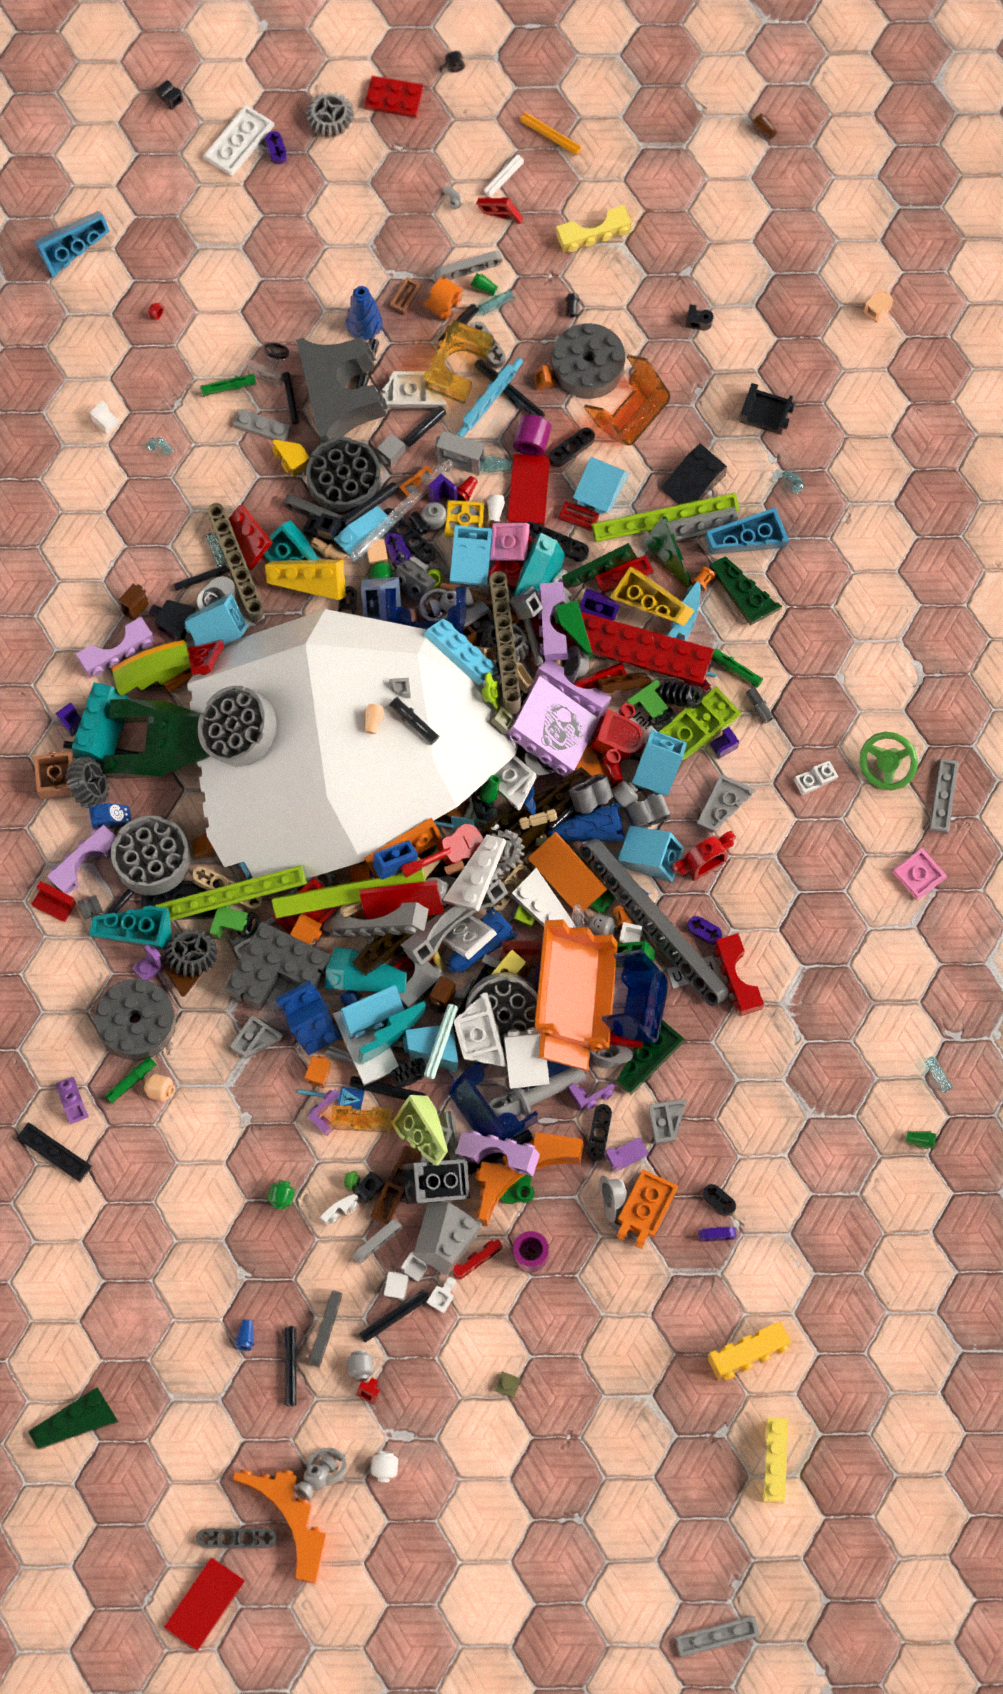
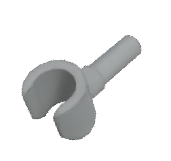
M473 978L469 979L463 991L456 990L454 1000L464 1001L470 986L474 982Z

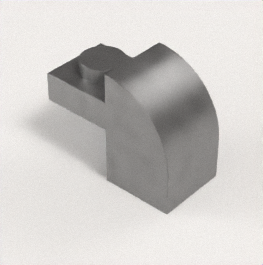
M533 586L527 587L522 593L512 597L509 601L519 620L532 618L543 609Z

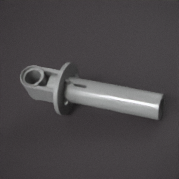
M571 1067L549 1077V1084L530 1086L526 1089L512 1088L511 1092L495 1098L489 1103L494 1122L503 1124L521 1114L526 1118H530L532 1116L530 1106L568 1089L574 1083L578 1084L585 1081L584 1071Z

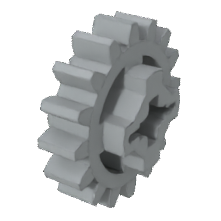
M498 830V835L493 833L492 836L510 840H506L499 859L500 862L503 860L505 862L498 863L497 867L502 872L503 870L510 872V867L516 869L515 863L522 862L519 857L524 856L521 850L525 846L520 844L523 840L518 837V834L509 830H505V832Z

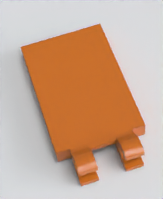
M643 1169L617 1222L622 1225L618 1231L617 1238L624 1241L630 1230L639 1235L635 1246L640 1249L643 1248L648 1236L654 1239L679 1186Z

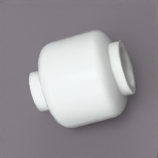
M378 1451L377 1455L372 1457L371 1474L377 1477V1481L389 1482L390 1478L397 1476L398 1458L393 1456V1452Z

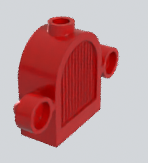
M624 703L619 708V714L607 709L600 716L590 748L605 754L604 761L609 766H615L620 760L630 759L636 752L641 754L645 748L641 728L637 723L630 720L635 714V708L630 703Z
M728 831L720 838L713 836L700 842L686 854L684 859L673 863L670 866L674 874L679 873L680 875L688 872L695 881L727 862V849L734 845L736 836L732 831Z

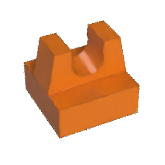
M542 365L533 373L536 390L543 391L545 388H552L556 385V381L551 380L554 372L549 369V366Z

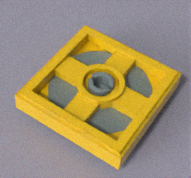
M447 500L445 537H454L455 525L483 528L484 503Z

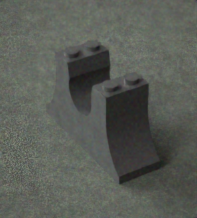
M363 337L332 345L315 344L304 338L296 340L319 437L323 443L333 438L343 437L363 423L387 416L385 410L388 409L386 399L383 398L382 392L378 391L375 385L362 386L353 390L346 389V385L352 377L365 374L375 368L373 361L376 360L374 351L371 350L369 342L366 343Z

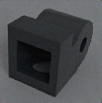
M165 80L155 88L158 96L171 110L184 101L182 91L178 87L175 88L169 80Z
M690 304L685 328L709 330L714 320L713 313L710 310H696L697 305Z
M371 1171L355 1188L353 1193L366 1204L384 1188L385 1183L376 1173Z

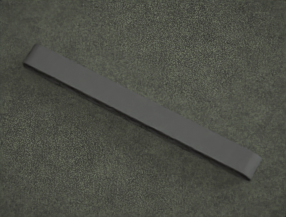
M596 838L581 845L578 852L583 861L633 919L642 926L646 934L703 1000L710 1006H716L727 999L729 996L727 986L605 845Z

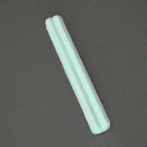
M447 1005L424 1073L426 1078H435L458 1010L455 1005Z

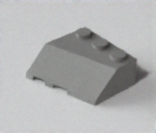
M428 1202L413 1255L445 1276H448L477 1237L482 1223L450 1202Z

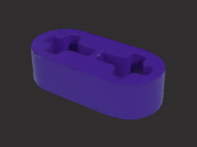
M277 131L269 132L266 135V144L271 159L275 164H283L287 160V152L282 136ZM272 138H275L277 142L276 145H274L273 141L271 140ZM279 150L282 157H278L276 151Z
M389 533L385 537V546L394 564L399 566L406 560L409 561L411 555L401 535ZM392 538L397 539V541L395 542L396 546L390 544L392 542ZM398 552H400V554L405 555V557L403 558V562L398 561V559L400 558Z
M694 916L689 920V932L704 942L715 945L716 940L722 938L721 929L702 917ZM697 922H699L700 927L702 929L698 927L696 928V930L693 929L692 923L696 924ZM716 932L718 938L710 939L709 933Z
M736 1228L698 1230V1238L701 1242L733 1240L737 1238Z

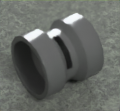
M96 895L91 896L87 902L85 900L78 901L85 919L90 918L91 913L100 914L103 912Z

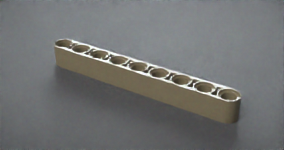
M494 572L490 576V592L503 706L510 714H517L521 710V697L507 578L502 572Z

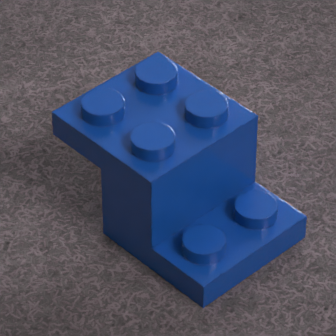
M311 980L276 998L278 1005L287 1016L290 1031L308 1056L342 1038L339 1029L332 1021L329 1006Z

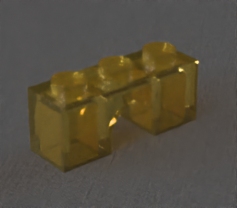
M332 1105V1130L391 1133L392 1108L372 1107L371 1110H357L352 1106Z

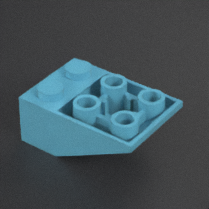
M455 525L450 583L487 586L492 538L491 528Z

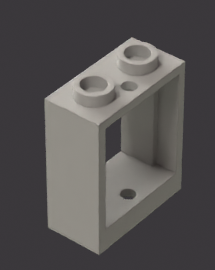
M442 431L441 436H437L434 445L436 447L435 455H437V462L479 476L485 461V444Z

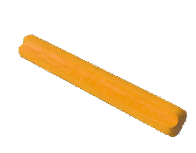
M526 112L521 115L520 121L571 153L575 155L580 153L581 146Z

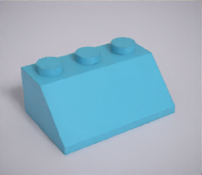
M396 985L341 1009L340 1019L350 1039L354 1037L356 1039L362 1038L366 1035V1032L372 1029L373 1031L382 1029L384 1024L388 1023L389 1017L404 1011Z

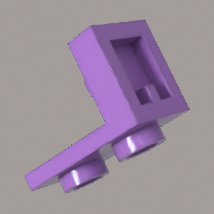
M146 945L144 948L147 956L132 968L141 979L149 981L163 970L161 964L163 960L155 947L151 949Z
M70 1077L57 1082L56 1087L70 1124L88 1118L89 1116L81 1099L75 1078Z
M576 1083L569 1086L568 1092L582 1111L585 1108L586 1110L593 1108L600 1099L606 1100L611 1097L615 1086L612 1083L585 1099L587 1095L581 1086L578 1088Z
M336 1089L328 1091L323 1097L324 1101L320 1105L316 1104L310 1110V1115L308 1116L327 1136L333 1131L329 1127L331 1122L326 1117L322 1116L320 1118L319 1116L340 1095Z
M637 1138L616 1150L613 1147L606 1150L605 1157L614 1173L648 1156L649 1152L641 1138Z

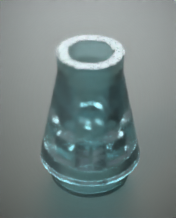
M493 455L485 456L484 471H488V473L510 471L511 460Z

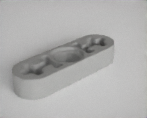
M474 322L470 327L471 337L492 367H503L506 363L504 351L484 323ZM475 329L482 330V338L479 332H475ZM490 341L493 343V346L485 348L483 343ZM494 351L498 358L501 357V361L494 360Z
M396 1219L392 1220L356 1250L352 1255L353 1259L358 1264L364 1262L402 1229V1225Z

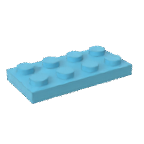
M444 618L428 628L423 634L479 686L485 682L487 672L494 676L499 670L492 660L487 659L479 648L473 646L463 634H460Z

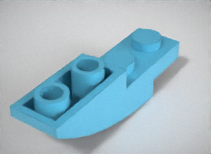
M697 581L694 586L691 585L686 591L685 595L687 596L684 600H681L695 611L685 626L673 622L672 630L670 633L666 632V636L684 641L689 637L699 610L700 582Z

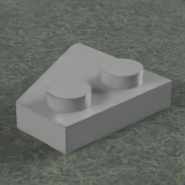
M252 1015L230 1045V1049L247 1059L280 1041L283 1035Z
M686 1099L648 1106L656 1145L675 1142L686 1106Z

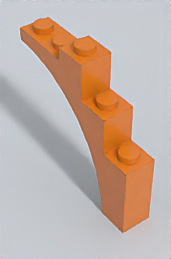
M538 1132L535 1134V1139L531 1138L530 1144L535 1146V1150L540 1154L535 1170L559 1164L580 1165L583 1139ZM505 1154L503 1165L482 1162L481 1168H477L476 1180H478L479 1187H481L480 1200H482L481 1207L478 1206L476 1218H479V1222L482 1223L481 1226L488 1227L492 1212L499 1199L510 1186L525 1176L524 1174L514 1172L509 1167L508 1158Z
M240 1470V1473L235 1472L233 1478L235 1483L248 1486L265 1495L285 1516L292 1529L296 1544L297 1568L295 1579L297 1581L317 1584L327 1534L323 1532L322 1528L311 1527V1530L308 1529L312 1512V1505L308 1504L309 1501L301 1498L293 1501L295 1494L294 1486L297 1485L298 1480L297 1476L292 1471L282 1470V1473L276 1472L275 1480H273L272 1476L267 1474H260V1477L253 1476V1472L247 1470Z

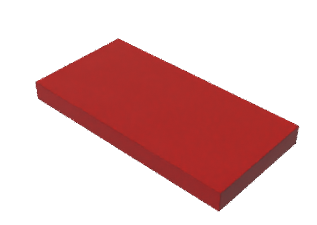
M514 454L508 523L534 522L545 526L550 456Z
M437 880L360 889L359 894L366 920L386 916L400 908L401 903L417 902L429 909L428 915L444 914Z
M211 1557L164 1628L199 1651L245 1583V1580Z

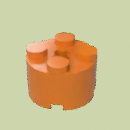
M443 276L434 284L429 292L430 299L426 298L423 306L441 319L447 320L452 313L450 311L452 307H457L460 304L463 290Z

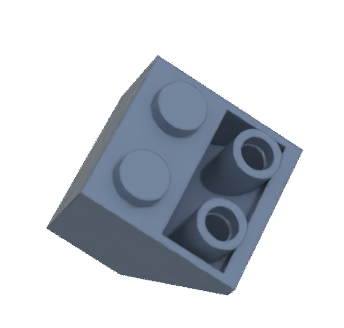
M399 577L361 580L364 617L385 621L402 613Z

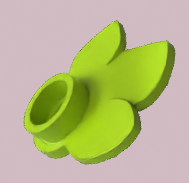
M487 672L485 675L486 686L482 688V696L485 702H490L494 705L495 709H499L501 707L499 698L502 696L501 685L498 681L492 679L490 672Z

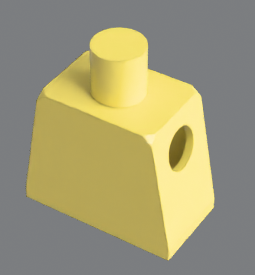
M511 950L492 974L508 972L523 976L530 967L526 961Z

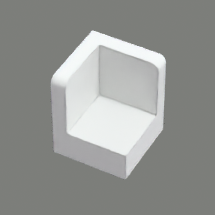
M104 401L100 402L89 412L91 420L106 434L119 424V420L109 411L108 405Z
M623 922L619 943L639 942L642 926Z
M411 1251L402 1265L401 1271L419 1283L429 1265L414 1256V1252Z
M388 1272L384 1295L400 1299V1302H404L409 1281L408 1275Z

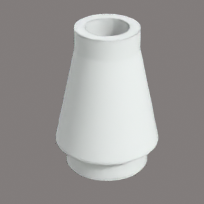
M489 495V499H487L488 522H499L505 504L503 496Z

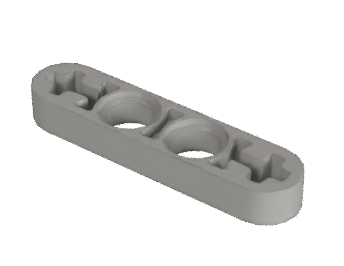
M491 251L441 266L434 271L436 281L443 278V276L453 280L496 267L503 262L500 251Z

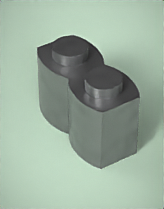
M602 774L594 775L569 790L575 811L582 814L591 813L595 807L607 804L608 800L613 797L607 776Z
M656 793L647 796L644 801H633L626 808L631 825L641 828H648L670 819L671 815L662 794L657 795Z

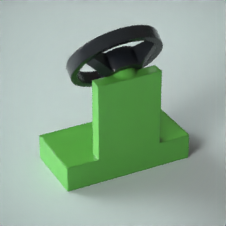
M655 680L627 700V703L632 704L635 709L642 705L650 715L648 718L650 725L655 728H661L670 724L675 717L673 710L658 695L661 689V683L658 680ZM667 716H671L667 721L660 723V721L665 720ZM654 718H656L655 724L651 722Z
M231 905L217 908L210 930L213 939L221 940L224 928L236 930L238 935L245 939L251 937L256 932L259 926L257 914L230 909ZM255 918V925L253 929L250 931V928L252 927V921ZM243 929L245 930L247 935H242L241 932H243Z

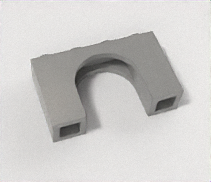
M402 950L397 955L405 957L407 954ZM429 959L422 965L412 961L415 965L414 975L406 983V992L399 993L405 1009L421 1003L431 993L439 976L443 974L438 966H432L428 962L430 961Z

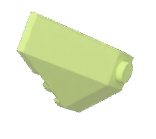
M409 1095L391 1124L401 1139L407 1140L411 1143V1147L421 1151L425 1158L438 1166L448 1150L437 1110L428 1096Z

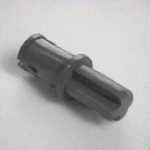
M755 687L749 689L746 695L753 704V709L757 710L764 724L772 721L775 717L767 707V701L762 699Z

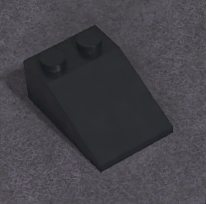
M699 443L684 458L661 489L678 504L701 500L726 476L727 466Z
M467 1159L441 1161L438 1166L432 1162L403 1164L406 1204L470 1199Z

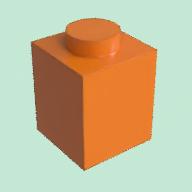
M301 914L290 935L311 945L313 940L317 942L321 936L322 931L319 929L322 924Z
M312 1056L305 1075V1082L324 1089L332 1068L329 1059L323 1056H318L317 1058Z

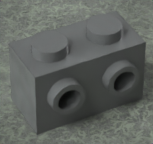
M408 560L397 566L393 577H399L400 591L418 604H420V600L425 593L433 590L436 580L428 573H425Z

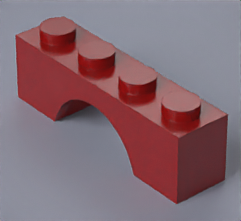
M739 933L717 939L713 949L716 958L720 957L722 963L720 969L722 975H726L728 979L726 985L729 993H733L735 1011H739L740 1015L743 1016L762 1010L764 1002L758 986L744 983L736 973L735 966L744 956L745 952Z

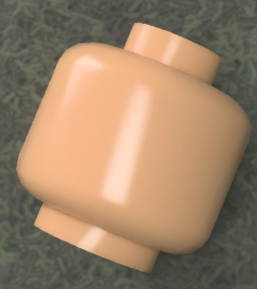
M154 1074L146 1079L144 1091L148 1098L164 1102L173 1096L175 1087L171 1078Z

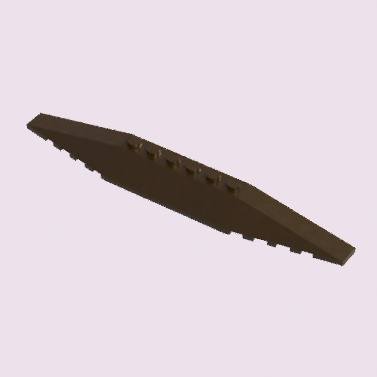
M581 767L563 777L561 782L546 787L544 792L533 796L536 805L535 814L547 813L548 810L555 809L557 816L560 815L573 803L569 790L585 782L592 775ZM523 806L519 811L512 807V810L508 813H502L480 831V834L484 840L486 835L492 836L493 833L498 835V830L514 832L523 840L520 844L525 846L521 850L524 853L532 846L536 838H539L549 828L548 825L551 822L547 820V823L533 827L530 825V828L522 829L519 819L523 817L530 818L529 816L532 814ZM463 861L464 866L467 865V861ZM443 862L426 877V880L432 877L440 878L447 876L444 867L449 865ZM460 873L454 874L451 877L457 879ZM428 915L426 923L429 922L436 915ZM386 933L385 936L375 934L372 942L364 947L352 963L366 976L404 950L401 944L413 934L400 933V935Z

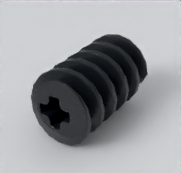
M666 679L661 685L660 696L666 704L670 703L671 705L695 709L703 699V690L701 686L696 687L694 684L689 685L688 683L683 684L676 681L670 682Z

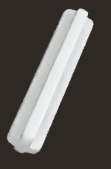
M516 155L484 188V193L491 197L523 164V158Z

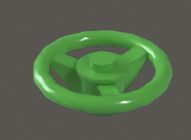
M884 731L872 735L865 741L860 750L859 763L863 775L871 784L880 789L892 791L901 789L912 781L917 772L918 758L915 748L908 739L898 733ZM892 739L901 743L905 748L901 750L897 748L885 749L873 744L879 740ZM868 752L877 757L878 767L885 772L884 782L875 778L869 771L867 765ZM910 756V769L907 775L900 781L892 783L895 770L903 758Z

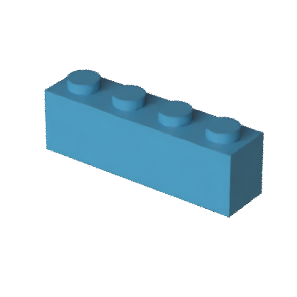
M96 211L35 240L34 243L43 262L54 278L59 271L70 265V262L76 257L82 255L88 247L93 246L110 232V229L103 214Z

